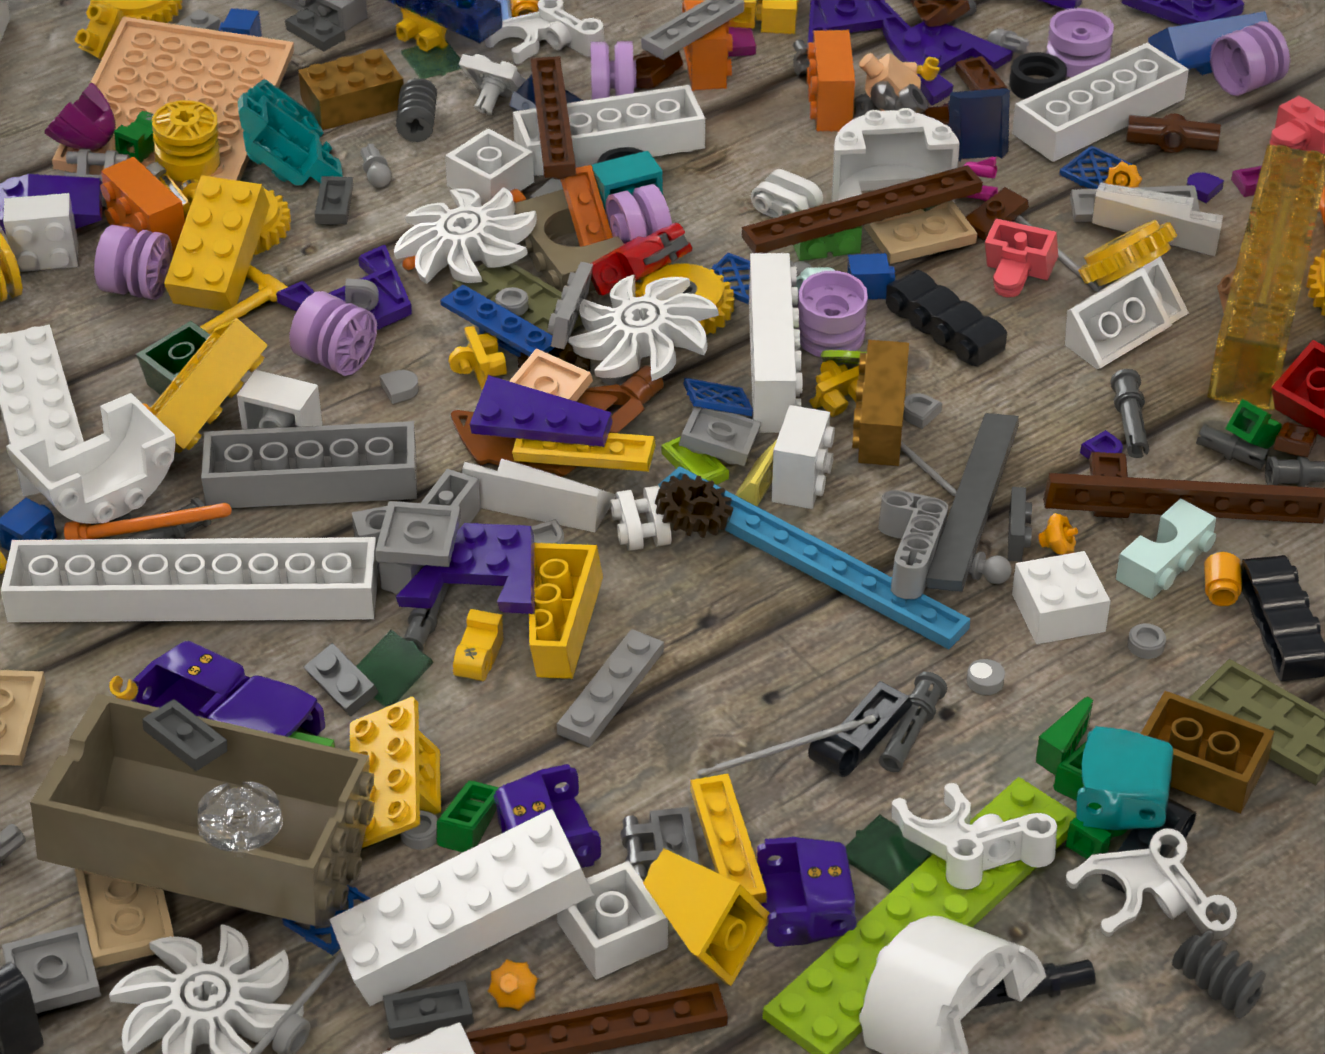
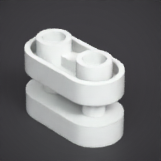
M776 169L765 179V182H761L751 192V201L756 210L776 218L820 206L823 202V194L820 188L812 181L783 169Z
M659 486L645 487L643 499L634 500L632 491L625 490L616 492V499L610 500L612 518L614 521L619 520L620 524H617L620 545L626 544L628 551L643 549V538L653 537L656 547L671 545L670 523H663L664 515L656 514L657 505L655 504V499L660 489ZM646 512L649 523L641 524L638 513Z

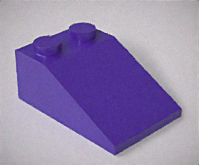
M39 174L11 177L5 182L0 183V226L6 235L4 227L5 198L69 193L76 229L101 221L102 192L100 185L102 181L100 178Z

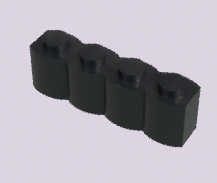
M913 270L887 285L886 305L891 312L902 318L909 319L911 325L919 331L931 334L937 344L946 349L954 350L957 356L967 364L979 366L1006 349L1007 331L998 321L991 317L983 316L973 304L960 300L949 288L937 285L925 272Z
M1285 555L1242 559V592L1249 602L1253 619L1258 628H1260L1263 644L1271 656L1272 665L1280 681L1325 677V643L1320 635V622L1318 617H1313L1309 609V596L1306 591H1302L1298 583L1299 576L1296 566H1291L1289 559Z

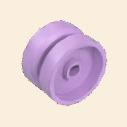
M1074 8L1058 12L1050 21L1047 53L1061 59L1067 68L1066 76L1074 77L1110 60V46L1112 45L1114 25L1110 18L1091 9Z
M617 41L614 46L615 60H609V46L606 42H591L592 100L610 97V89H615V96L634 93V88H636V60H633L632 41Z
M654 184L635 188L632 195L628 191L610 194L606 199L605 211L613 238L618 236L624 244L638 236L647 237L661 228L672 225L665 198L660 189Z

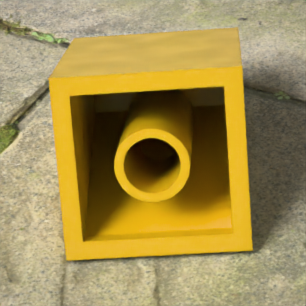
M663 848L657 860L649 867L643 885L690 952L720 980L732 986L765 929L767 916L770 913L740 883Z

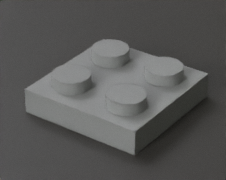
M694 406L682 432L679 446L686 447L697 454H708L720 458L728 464L745 466L757 438L761 422L734 413Z
M389 501L375 550L376 561L449 567L461 519L460 506Z
M84 924L2 944L6 964L8 962L13 963L21 971L29 984L36 1013L101 997Z

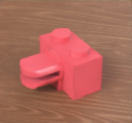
M1297 96L1280 105L1275 129L1271 133L1270 149L1282 156H1288L1292 153H1296L1301 157L1325 154V110L1301 96Z
M995 219L985 240L987 266L996 268L993 275L995 291L999 295L1010 298L1018 296L1028 276L1044 280L1049 279L1058 258L1057 232Z

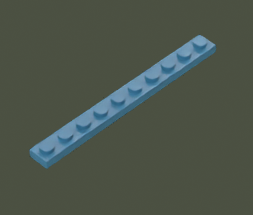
M679 466L663 481L669 482L671 476L682 480L683 474H687L691 480H695L697 475ZM715 484L713 486L715 489L721 488ZM725 491L724 497L732 499L730 506L733 507V512L725 531L948 650L969 630L970 618L925 594L916 599L897 597L891 591L892 577L742 498Z

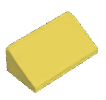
M776 441L756 460L735 494L755 506L759 505L772 483L773 450Z

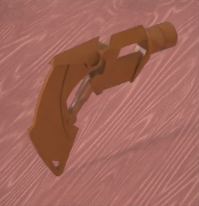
M646 365L642 366L621 385L615 384L587 388L576 402L602 410H607L612 404L623 405L612 415L613 423L609 433H618L645 410L643 405L663 388L664 383L662 378L652 381L651 367ZM463 410L451 412V419L460 439L478 464L492 463L499 465L501 459H505L548 473H555V475L560 477L567 475L578 467L514 461L512 451L516 438L472 434L470 421L474 412ZM460 419H467L464 427Z

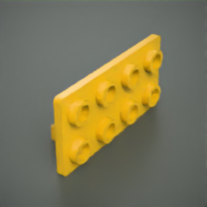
M409 697L350 723V751L369 755V773L374 774V785L370 794V801L375 803L372 821L366 827L362 848L419 826L420 810L431 812L434 815L441 812L440 749L419 731L418 701L414 697Z

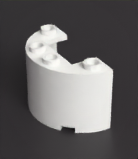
M912 109L868 111L865 115L857 117L843 126L835 138L831 202L860 195L861 191L878 190L957 168L960 145L958 138L949 126L926 115L915 113Z
M132 393L100 406L103 434L55 455L47 457L45 439L39 433L6 446L13 464L62 515L70 520L85 524L107 523L134 509L142 507L146 499L160 485L174 460L175 434Z
M928 916L913 921L888 946L882 948L878 954L877 965L869 981L864 1006L859 1016L865 1047L882 1054H968L969 1051L960 1020L1002 979H1004L1008 997L1022 1001L1046 977L1044 968L1038 957L1028 948L942 916Z

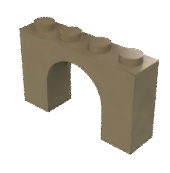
M563 189L515 203V214L535 211L537 216L534 229L520 242V245L527 248V252L532 258L536 270L543 273L547 283L561 292L564 285L567 286L570 272L576 273L580 262L590 264L624 245L618 236L581 247L563 246L553 242L552 240L560 236L576 232ZM590 280L589 292H592L596 289Z

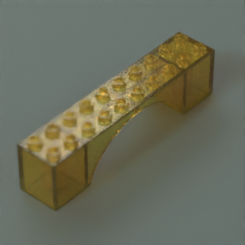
M1267 144L1218 334L1207 398L1236 404L1245 399L1259 408L1272 411L1275 409L1271 387L1282 376L1307 258L1309 252H1311L1325 187V154L1313 150L1293 149L1285 145L1275 146Z

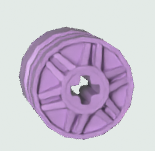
M1261 21L1240 31L1237 30L1217 38L1211 47L1210 61L1215 79L1221 88L1230 95L1239 96L1283 79L1289 69L1290 56L1285 38L1278 28L1269 22Z
M118 225L108 226L100 237L94 261V274L98 288L105 292L122 295L130 292L132 296L152 300L160 298L166 290L164 281L173 258L172 243L169 236L164 233H153L148 230H142L138 233L136 229Z
M822 271L811 275L802 282L798 292L799 328L797 329H800V345L804 350L814 356L821 357V353L824 350L857 351L861 348L865 339V316L867 314L868 302L867 289L861 280L851 274L840 271Z
M324 291L314 292L304 300L293 318L290 329V346L293 353L316 364L320 363L327 369L343 376L352 375L363 366L374 347L377 335V321L374 314L364 308H359L352 303H346L342 299Z

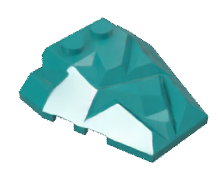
M265 78L257 83L253 89L250 88L239 97L238 112L241 128L244 130L245 150L252 161L259 165L264 163L272 169V173L283 182L288 180L295 186L303 185L309 177L321 183L322 176H343L339 159L329 154L332 150L330 143L326 141L322 145L319 140L324 132L311 111Z

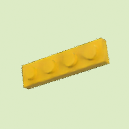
M609 433L604 447L516 438L512 454L514 461L649 472L656 444L654 436Z
M729 774L690 780V791L715 872L740 883L760 904L766 903V888Z

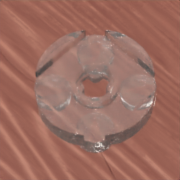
M242 781L243 787L229 789V783L219 785L203 796L198 805V832L208 844L220 850L231 851L236 857H247L246 853L265 845L277 835L282 827V813L278 797L270 788L256 782ZM247 814V817L242 819L232 818V816L240 817L242 815Z

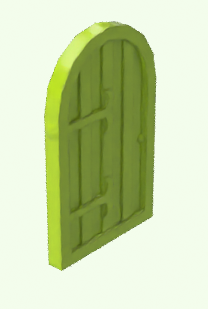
M824 350L821 353L822 362L833 360L836 363L859 364L860 353L867 352Z

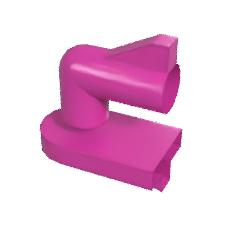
M996 157L964 164V166L968 165L978 177L992 179L996 177ZM983 185L981 193L967 197L987 201L998 192V187Z

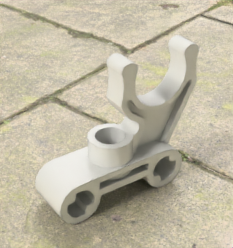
M539 0L538 12L499 21L483 33L485 45L489 48L494 47L500 40L505 38L517 37L524 39L525 41L522 44L512 48L513 62L515 64H522L526 59L537 54L541 40H547L549 45L556 50H560L567 45L587 57H591V42H605L602 21L596 18H587L582 21L564 11L563 0Z
M949 783L944 787V804L952 810V813L942 819H921L908 810L905 799L897 798L892 801V819L899 825L903 837L946 860L947 881L958 889H971L978 886L982 881L984 870L1022 860L1031 867H1045L1055 859L1057 824L1052 817L1046 814L1034 813L1005 822L998 815L987 814L977 819L972 825H969L971 803L963 796L959 786L955 783Z
M1174 829L1158 831L1152 837L1149 849L1091 855L1083 864L1068 871L1066 874V883L1073 889L1077 888L1086 877L1094 874L1109 875L1122 885L1126 895L1124 907L1116 915L1105 918L1101 922V932L1108 937L1112 936L1120 927L1136 920L1142 906V894L1145 892L1153 894L1160 908L1170 919L1176 918L1185 911L1202 934L1208 930L1214 932L1213 939L1226 937L1231 932L1237 917L1236 907L1228 897L1222 895L1206 897L1182 864L1187 852V842L1184 836ZM1169 844L1175 848L1174 857L1165 858L1159 854L1161 845ZM1210 910L1216 915L1223 912L1227 922L1221 924L1218 920L1210 922L1207 919L1206 913Z

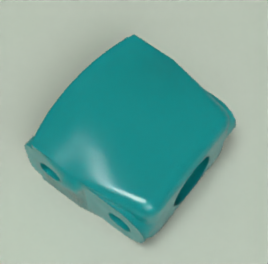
M1096 726L1093 731L1088 733L1082 758V782L1084 788L1078 790L1076 818L1083 821V826L1110 830L1158 828L1163 826L1166 820L1174 756L1172 745L1168 742L1129 730ZM1095 802L1100 804L1102 808L1092 809L1088 804Z

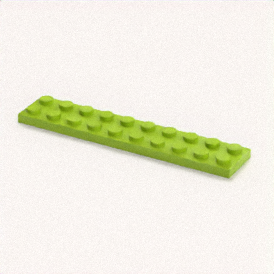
M1017 777L970 820L969 825H972L977 819L987 814L998 815L1003 822L1034 813L1046 814L1052 817L1057 824V849L1067 839L1069 824L1076 817V813L1027 781ZM935 854L931 855L857 922L854 930L846 932L763 1008L762 1018L810 1054H839L862 1032L859 1016L864 1006L869 981L877 965L878 954L882 948L888 946L909 923L928 916H942L973 928L1037 867H1031L1022 860L1014 861L984 870L982 881L978 886L971 889H958L947 881L946 860Z

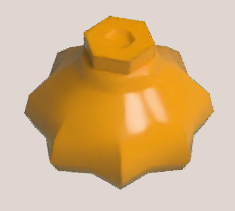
M1121 161L1117 166L1109 168L1108 177L1104 183L1133 188L1139 187L1142 178L1138 173L1136 165H1128Z
M1055 513L1050 516L1046 529L1039 533V543L1042 548H1051L1056 554L1074 553V546L1076 545L1074 535L1078 534V530L1076 527L1073 528L1067 516Z
M506 959L499 968L491 971V983L487 992L495 998L499 1008L510 1007L520 1011L527 1002L536 999L535 987L539 978L531 972L527 962L516 963Z

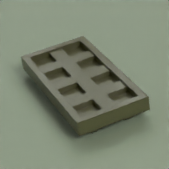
M483 263L477 267L482 282L465 283L456 280L452 283L453 291L461 285H465L495 303L496 294L505 288L515 287L524 290L528 295V310L519 317L547 333L551 314L555 313L557 301L561 299L562 295L561 291L514 263L494 268L487 267ZM580 314L573 327V330L583 324L581 321Z
M1230 658L1188 698L1275 731L1269 759L1314 785L1325 776V712Z

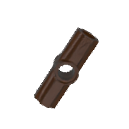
M1177 113L1168 114L1164 118L1129 115L1126 142L1160 145L1164 151L1169 153H1177L1183 148L1217 151L1221 124L1187 121L1184 116Z

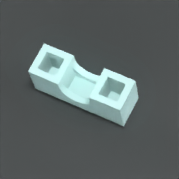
M1180 498L1160 517L1156 542L1140 535L1120 553L1116 580L1152 600L1162 589H1169L1178 574L1183 570L1188 571L1202 552H1208L1212 548L1216 540V534L1214 533L1216 517Z

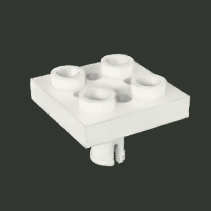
M463 54L458 64L475 87L481 89L474 108L483 114L487 111V115H492L498 96L502 95L511 98L513 91L516 92L526 81L513 64L501 61L500 64L494 63L489 58L480 54H475L474 57Z

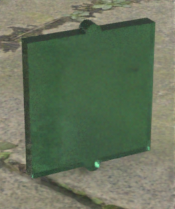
M449 43L443 49L436 46L428 52L419 49L418 46L401 50L402 56L419 78L426 79L437 75L444 76L448 72L462 69L458 65L461 59Z
M390 629L356 667L379 691L373 699L384 707H388L397 703L434 662L417 649L414 641L408 642Z
M880 814L863 830H857L855 838L845 846L849 864L890 891H893L933 855L928 850L904 838L900 827Z

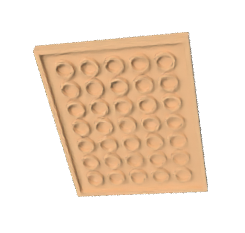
M123 17L91 82L98 87L109 103L115 118L116 129L120 125L129 126L142 111L155 114L160 107L178 100L197 101L211 107L216 113L218 121L220 166L210 177L240 181L249 157L245 150L244 130L241 128L238 112V99L244 92L246 93L250 88L253 89L264 78L279 88L294 53V42ZM113 135L111 140L101 149L91 152L106 153L107 150L116 151L115 136ZM60 144L52 159L53 169L77 173V164H68L66 162L67 151L78 152L79 150ZM130 147L128 151L134 153V147ZM154 151L141 163L144 167L155 162ZM91 165L90 174L101 175V170L105 166ZM173 180L176 186L180 188L182 182Z

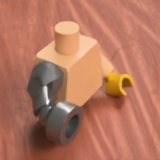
M868 53L859 62V67L866 73L865 91L875 106L881 111H898L902 108L912 109L915 113L919 114L928 108V104L920 90L921 78L917 74H920L925 80L932 81L937 77L940 70L937 67L939 60L934 57L926 58L923 66H920L916 62H901L891 53H887L879 60L872 53Z

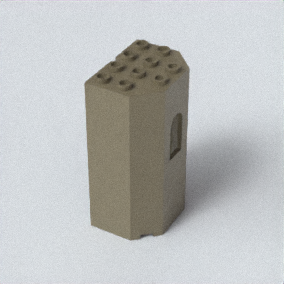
M101 694L95 696L69 738V748L66 755L58 756L30 802L37 860L313 926L331 924L330 919L334 917L337 909L342 910L346 904L348 897L347 885L350 884L351 880L356 881L359 877L362 866L360 853L366 827L371 823L374 814L375 803L370 801V794L374 785V774L369 773V755L198 717L227 740V752L198 771H195L143 730L142 718L159 709L158 707Z

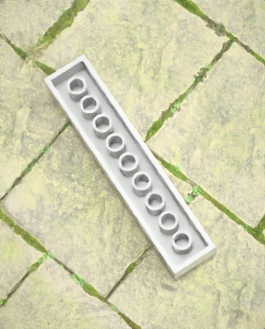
M376 537L12 540L1 587V596L7 622L374 619L378 582V561H376L375 552Z

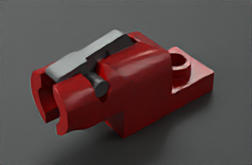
M673 223L647 237L638 236L590 263L593 264L591 281L598 295L604 296L611 292L616 283L628 276L634 275L636 282L690 253L692 246L684 236L686 232L679 223Z

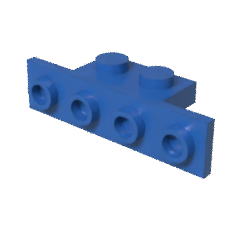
M461 285L440 300L441 306L479 327V334L489 333L495 336L498 346L517 357L521 356L520 352L530 357L536 349L548 353L555 348L551 347L553 337L551 334L465 285Z

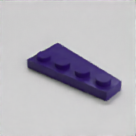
M488 375L470 421V429L472 434L604 447L613 420L609 411Z

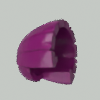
M91 82L81 93L82 95L74 104L69 102L44 131L48 137L74 149H90L91 151L101 149L111 140L116 129L112 109L102 92Z

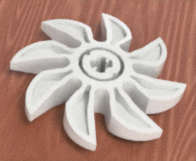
M504 187L483 206L480 196L476 191L464 188L451 189V196L458 208L449 209L445 203H433L413 210L405 216L406 223L415 226L400 237L394 249L396 259L416 255L415 267L421 281L426 284L448 264L454 279L465 283L482 282L481 275L473 262L481 260L487 267L494 268L512 264L528 254L527 248L517 243L521 242L532 232L536 225L537 216L535 211L515 214L513 195Z
M631 275L620 280L611 289L612 308L585 299L582 300L579 312L583 326L588 332L569 337L568 343L573 346L574 352L581 357L591 360H603L594 370L595 376L602 378H617L632 374L640 369L641 359L650 356L651 378L654 381L665 376L674 368L676 364L674 346L685 348L701 355L706 353L708 347L706 333L698 321L719 316L718 308L705 297L683 293L690 286L689 278L667 277L655 280L646 285L644 296L635 297V277Z
M221 924L220 951L217 956L218 960L215 963H204L202 945L192 939L185 937L160 938L149 942L150 949L177 974H173L159 965L144 967L126 975L115 985L109 995L110 1002L140 1004L129 1015L123 1027L122 1046L124 1054H136L159 1039H162L163 1054H195L196 1047L201 1044H209L211 1054H249L253 1049L236 1033L242 1034L243 1037L255 1043H259L292 1006L273 1003L283 993L289 979V962L285 950L250 970L249 947L246 938L238 930ZM303 1006L297 1012L301 1017L304 1013Z

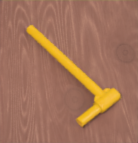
M250 264L246 277L258 284L259 291L200 327L211 335L216 327L233 319H239L268 300L277 302L276 292L288 286L270 274H264Z

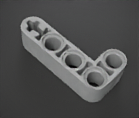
M899 490L887 491L882 495L878 529L885 535L902 539L895 555L891 591L897 597L916 599L921 597L925 590L926 577L947 520L948 504L941 499Z

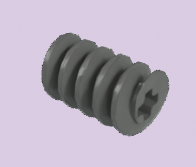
M414 78L408 80L400 89L396 128L398 133L410 142L424 141L433 133L437 89L429 80Z
M1211 930L1206 931L1201 936L1193 935L1189 937L1175 952L1172 966L1176 969H1183V974L1188 979H1195L1196 985L1202 990L1208 989L1209 995L1214 1000L1221 999V1005L1224 1008L1234 1010V1015L1238 1019L1243 1018L1255 1006L1263 991L1262 984L1266 977L1265 972L1261 970L1254 976H1249L1253 963L1247 960L1238 967L1236 964L1240 953L1237 950L1232 951L1225 957L1223 954L1227 943L1221 940L1214 946H1211L1210 944L1214 938V932Z

